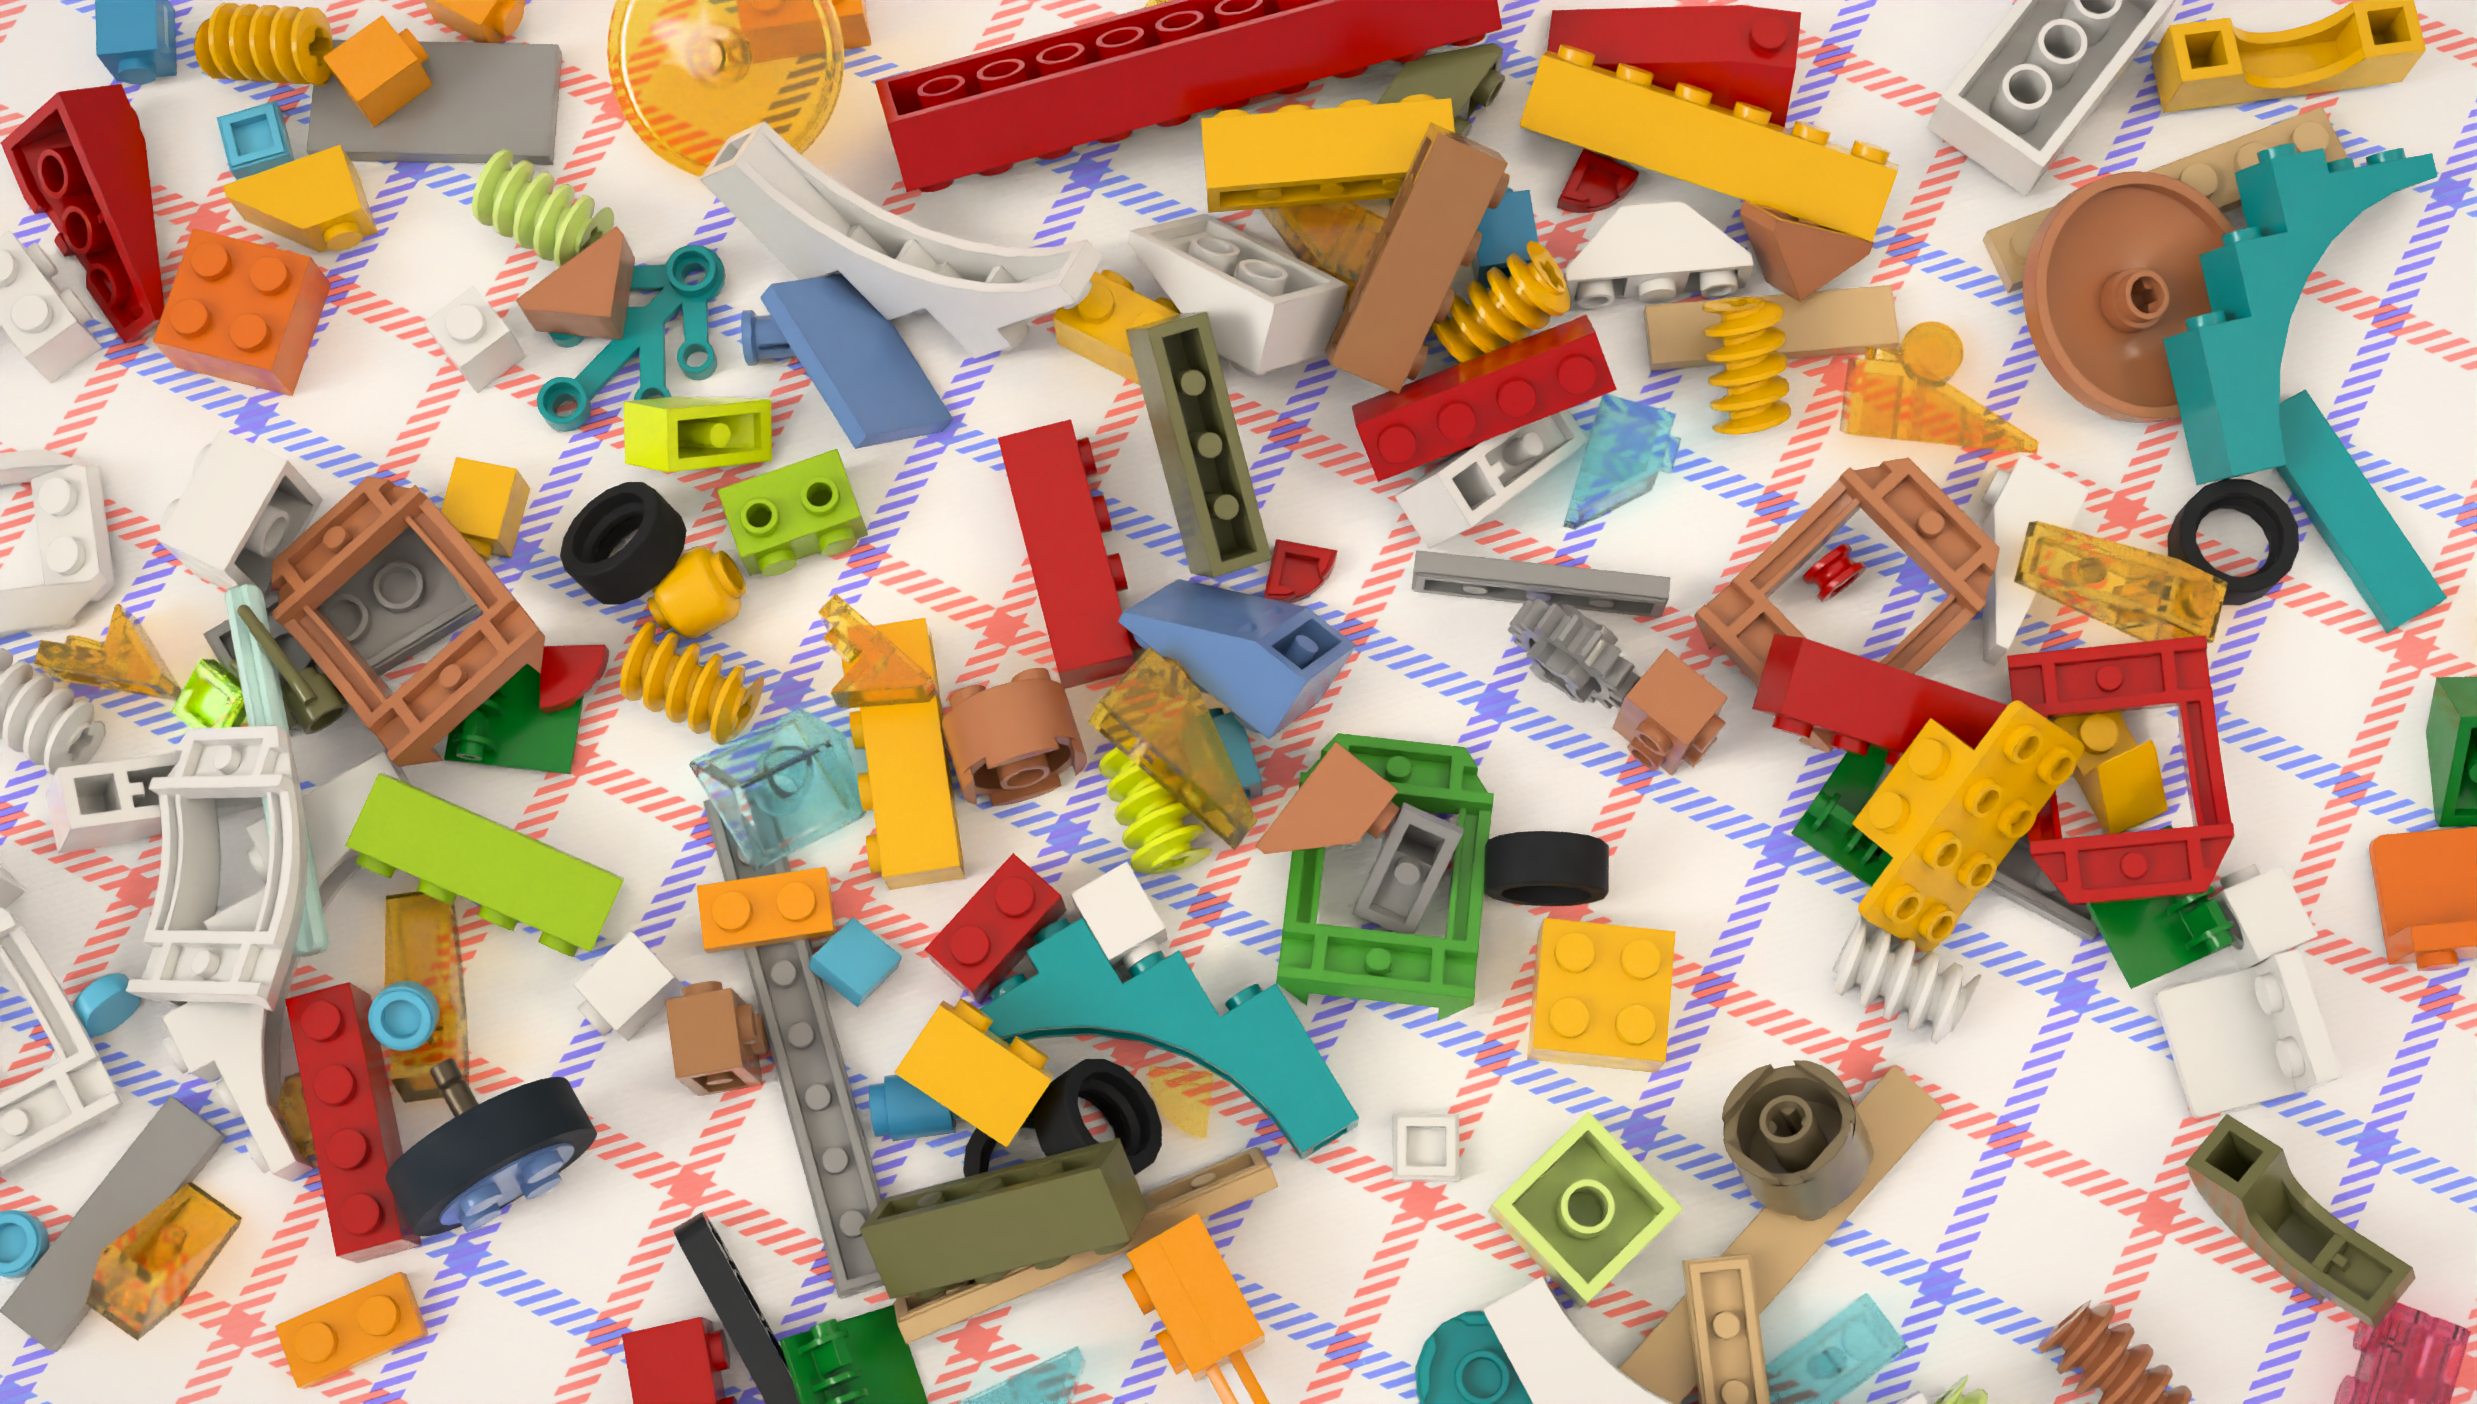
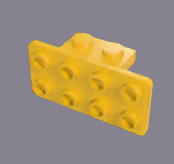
M2019 700L2011 702L2005 708L1975 750L1943 725L1930 718L1852 823L1893 857L1858 906L1859 914L1868 922L1903 941L1907 938L1914 941L1915 947L1923 952L1934 950L1940 942L1951 935L1956 927L1957 920L1977 893L1992 881L1999 864L2018 839L2032 828L2037 814L2058 786L2072 775L2077 761L2084 752V744Z

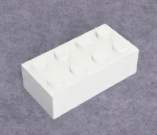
M2017 0L1942 94L1926 128L2027 197L2160 27L2176 0Z

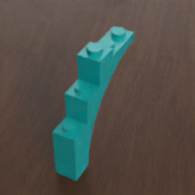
M2289 143L2258 152L2259 163L2235 172L2247 228L2222 235L2223 247L2199 255L2212 313L2186 319L2187 331L2163 339L2196 485L2286 465L2279 418L2280 369L2290 319L2307 278L2331 242L2364 210L2392 193L2437 178L2438 175L2432 153L2406 158L2404 148H2397L2366 157V166L2355 168L2353 158H2344L2327 163L2323 148L2297 153L2295 143Z
M1083 917L1072 924H1069L1066 918L1060 919L1039 931L1033 937L1036 945L1026 951L1037 975L1027 980L1024 974H1019L1004 981L990 992L993 1001L980 1008L981 1011L993 1019L988 1030L1011 1044L1015 1036H1019L1028 1042L1039 1038L1092 1035L1141 1042L1190 1059L1235 1086L1274 1122L1301 1160L1358 1126L1359 1117L1277 983L1262 991L1258 983L1245 988L1225 1003L1229 1012L1219 1016L1178 950L1167 958L1162 951H1158L1142 959L1129 969L1132 978L1122 984Z

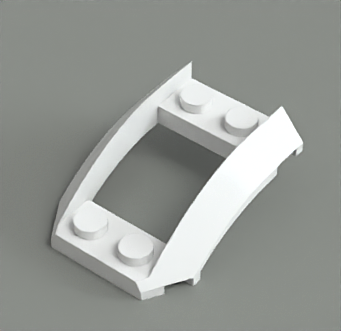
M47 449L0 453V485L31 482L44 585L0 590V635L55 627L63 630L75 627L74 617L90 600L98 603L115 584L100 469L98 466Z
M277 725L189 729L173 750L181 755L178 763L167 777H152L148 788L158 794L162 824L159 881L154 906L143 939V943L152 946L142 979H130L126 992L175 1007H180L187 1002L252 1003L274 1012L298 938L307 886V831L303 798L292 750L291 736L286 730ZM267 797L270 821L269 866L264 898L255 931H208L204 921L216 915L221 871L220 830L215 798Z
M0 907V958L27 999L60 1062L0 1093L1 1173L96 1121L106 1122L121 1107L123 1102L86 1029L48 964L15 915Z

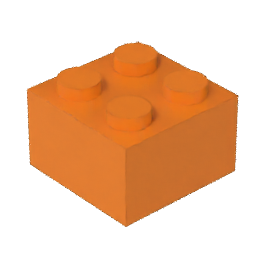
M193 228L152 342L176 368L293 396L332 284L310 256Z

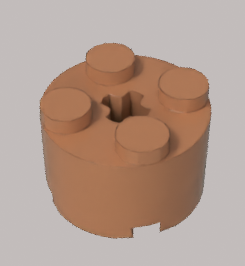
M1027 669L1015 675L1011 682L989 689L982 685H972L954 692L949 697L951 710L942 720V730L963 797L968 803L977 805L976 794L989 795L992 806L1009 805L1033 799L1062 786L1058 774L1064 772L1069 767L1073 766L1076 776L1085 768L1087 756L1065 689L1059 682L1051 680L1047 669Z

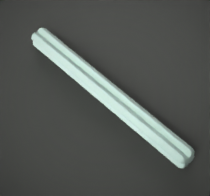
M254 584L232 587L226 591L224 597L248 726L277 725L289 733L278 669L237 613L240 605H248L271 634L263 592ZM262 797V802H263V807H264V813H265V818H266V824H267V829H268V834H269V840H270V821H269L268 802H267V797ZM307 823V886L301 926L293 952L297 957L317 955L326 951L329 947Z

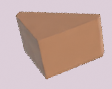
M1743 201L1739 212L1765 281L1799 302L1868 256L1874 242L1791 216L1788 213L1767 206Z
M616 226L518 297L516 302L528 322L538 332L622 340L636 258L624 234Z

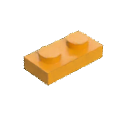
M826 867L697 885L703 949L708 954L836 934L830 875Z
M403 1272L395 1273L275 1325L295 1384L300 1389L309 1388L429 1335L407 1274Z

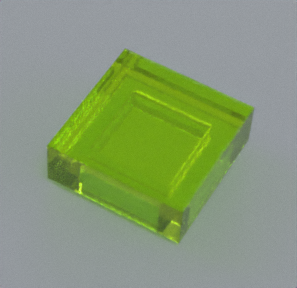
M200 659L171 712L191 729L240 727L246 717L240 680L215 659Z

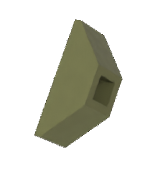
M1494 43L1425 55L1417 60L1406 62L1376 104L1397 103L1408 96L1418 94L1431 95L1435 99L1451 98L1455 133L1467 138L1472 128V123L1468 120L1479 104L1485 108L1489 107L1503 86L1505 76L1500 73L1504 49ZM1388 198L1390 208L1395 198Z

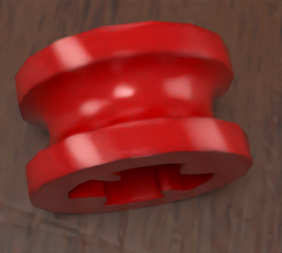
M1843 543L1817 561L1802 577L1806 584L1814 583L1818 586L1819 593L1817 597L1822 603L1846 589L1867 569L1862 561L1854 562L1850 558L1852 548L1848 543Z

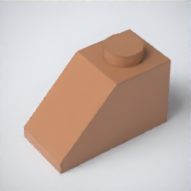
M1335 742L1255 847L1264 854L1358 843L1366 832L1377 839L1400 810L1391 801L1398 792V789Z

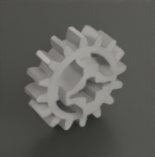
M1536 598L1534 602L1527 599L1509 623L1508 632L1516 637L1514 643L1528 651L1526 656L1533 662L1529 669L1541 681L1553 685L1573 701L1584 703L1587 699L1594 704L1597 699L1608 709H1611L1613 705L1620 709L1625 696L1640 680V676L1633 672L1634 664L1619 656L1622 650L1615 646L1619 639L1605 625L1597 624L1584 616L1573 606L1563 605L1560 608L1557 604L1553 603L1549 607L1539 598Z

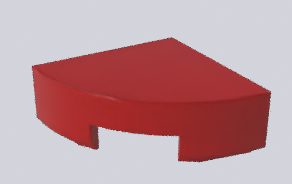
M1583 148L1558 199L1557 208L1574 213H1592L1607 209L1620 202L1629 194L1637 182L1639 172Z
M1276 539L1264 598L1294 603L1310 596L1329 578L1336 563L1338 550Z
M606 645L544 646L540 675V709L544 713H553L571 707L575 704L576 700L592 688L597 680L601 679L609 659V649Z

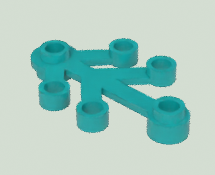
M687 245L677 249L670 256L666 264L634 266L630 291L660 292L646 306L627 308L623 339H613L575 379L556 377L547 381L541 387L537 395V407L546 423L551 428L562 432L574 431L583 426L591 414L590 401L638 352L640 388L635 393L634 400L648 399L655 395L664 398L672 397L666 388L665 324L681 308L683 310L685 342L679 347L677 352L678 364L685 376L692 380L700 381L709 378L717 368V357L712 346L709 344L708 302L720 294L726 279L725 268L719 256L707 247ZM699 270L706 273L704 280L699 284L688 285L685 283L687 275L693 271ZM548 333L555 344L564 348L577 346L585 338V336ZM704 352L708 356L703 365L699 367L687 365V360L691 354ZM574 401L577 403L576 411L570 416L561 417L557 415L558 407L563 402Z

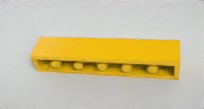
M1560 44L1558 53L1548 50L1542 54L1519 124L1520 127L1873 242L1898 173V164L1887 161L1890 154L1889 150L1860 140H1855L1852 149L1828 142L1831 134L1830 131L1802 121H1795L1794 127L1791 130L1770 123L1769 120L1772 113L1751 104L1737 101L1734 110L1710 103L1713 93L1689 84L1678 82L1674 92L1651 84L1654 77L1653 73L1631 65L1619 63L1617 71L1613 72L1593 65L1596 55L1576 47Z

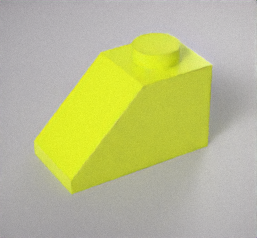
M675 396L623 401L625 464L669 473L772 461L771 399Z

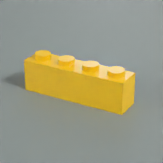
M1418 94L1408 96L1397 103L1373 104L1368 100L1356 99L1346 101L1336 108L1311 109L1306 105L1295 104L1281 107L1274 113L1249 114L1244 110L1233 109L1219 112L1212 118H1201L1208 213L1396 198L1430 122L1455 133L1451 98L1435 99L1431 95Z
M926 618L849 629L852 650L841 651V659L847 689L857 687L860 711L849 712V719L855 750L865 749L868 772L858 773L857 778L863 811H874L876 834L866 836L870 871L872 874L882 872V878L889 890L965 879L948 747L942 730L943 712L933 640Z

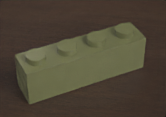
M1207 312L1182 313L1126 329L1191 574L1215 578L1272 560Z
M1117 1138L883 1198L861 1226L860 1230L890 1299L916 1293L918 1298H929L944 1292L952 1284L974 1279L977 1284H986L1004 1277L1013 1269L1033 1264L1036 1269L1043 1270L1063 1263L1071 1255L1094 1250L1097 1255L1116 1252L1132 1241L1134 1233L1148 1211V1207L1121 1141Z

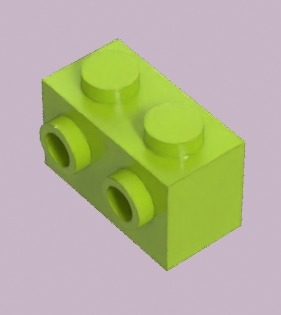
M838 449L717 490L739 556L750 576L761 573L762 576H775L785 573L797 565L798 559L821 552L824 556L840 554L854 547L857 544L856 539L868 535Z

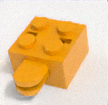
M1198 1213L1127 1252L1126 1255L1133 1269L1122 1274V1277L1143 1315L1156 1309L1166 1329L1156 1334L1155 1337L1175 1374L1178 1375L1188 1369L1195 1382L1208 1376L1223 1404H1239L1220 1370L1221 1367L1231 1362L1253 1404H1270L1244 1357V1354L1265 1343V1334Z

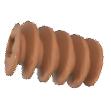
M2091 1300L2087 1301L2060 1322L2041 1341L2037 1348L2043 1354L2062 1347L2065 1353L2056 1370L2061 1375L2080 1367L2084 1374L2075 1391L2078 1395H2082L2099 1388L2103 1394L2098 1404H2189L2192 1397V1391L2184 1385L2165 1391L2173 1376L2172 1369L2168 1365L2162 1364L2146 1370L2154 1354L2153 1348L2149 1344H2141L2127 1349L2135 1333L2130 1323H2123L2108 1329L2116 1312L2115 1307L2110 1302L2089 1308Z

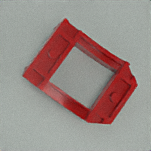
M2206 635L2007 655L2012 702L2019 700L2047 719L2176 706L2183 764L2193 826L2062 838L2055 790L2037 814L2035 823L2027 833L2030 856L2070 905H2085L2206 893L2235 836L2222 767L2213 691L2210 684Z

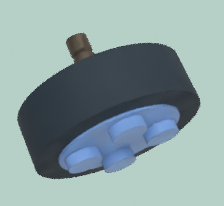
M450 1058L438 1063L429 1072L438 1088L443 1090L442 1095L455 1118L425 1136L401 1155L388 1170L385 1180L415 1235L432 1236L463 1226L466 1232H469L495 1219L501 1214V1208L524 1195L527 1200L533 1199L558 1185L562 1181L559 1173L577 1160L593 1144L597 1137V1131L569 1081L564 1077H549L536 1080L508 1090L479 1104L467 1082L462 1080L463 1075L454 1058Z

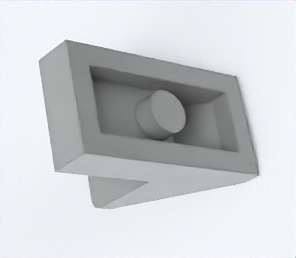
M1403 803L1386 828L1381 849L1355 902L1352 914L1396 933L1415 934L1463 835L1464 828Z

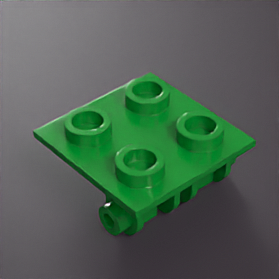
M527 663L448 734L444 760L571 775L584 695L567 709L553 713H544L540 709L541 674Z
M1870 746L1866 757L1849 752L1844 755L1791 834L1869 887H1872L1893 857L1852 824L1866 805L1886 765L1884 763L1888 752Z
M2168 825V826L2163 827V828H2161V829H2170V828H2173V827H2172V825ZM2209 886L2206 893L2198 895L2086 904L2130 989L2225 949L2234 942L2229 932L2234 927L2232 921H2227L2215 898L2210 901L2207 898L2215 892L2213 886Z
M894 1305L839 1322L836 1319H831L812 1326L809 1331L779 1340L800 1404H928L909 1344L905 1343L897 1325Z

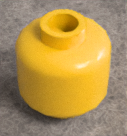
M696 546L680 555L674 568L652 589L653 596L647 599V603L653 618L663 630L668 631L673 628L687 639H697L735 619L739 615L742 606L741 597L746 594L747 590L741 572L726 552L719 550L715 553L708 547Z

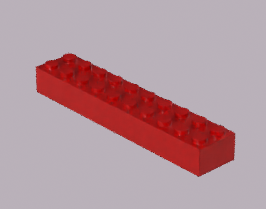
M1171 0L875 81V85L906 192L917 189L921 192H935L949 187L954 182V179L978 173L982 176L998 175L1011 169L1015 162L1034 157L1044 160L1060 158L1070 153L1074 146L1096 140L1100 143L1118 142L1129 137L1132 134V130L1154 124L1160 127L1177 126L1188 121L1191 118V114L1213 108L1220 111L1238 109L1247 105L1250 102V98L1271 92L1280 95L1297 93L1306 89L1309 86V82L1330 76L1341 79L1352 78L1366 72L1370 65L1388 60L1394 62L1414 61L1423 57L1428 49L1446 44L1453 46L1472 45L1482 41L1485 38V34L1501 30L1502 24L1497 0Z

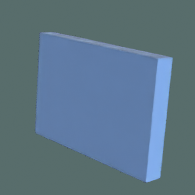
M842 274L770 284L760 298L855 449L939 433L953 420V417L891 320L887 321Z

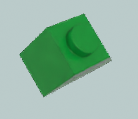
M2477 676L2436 677L2426 728L2435 821L2439 827L2477 826Z

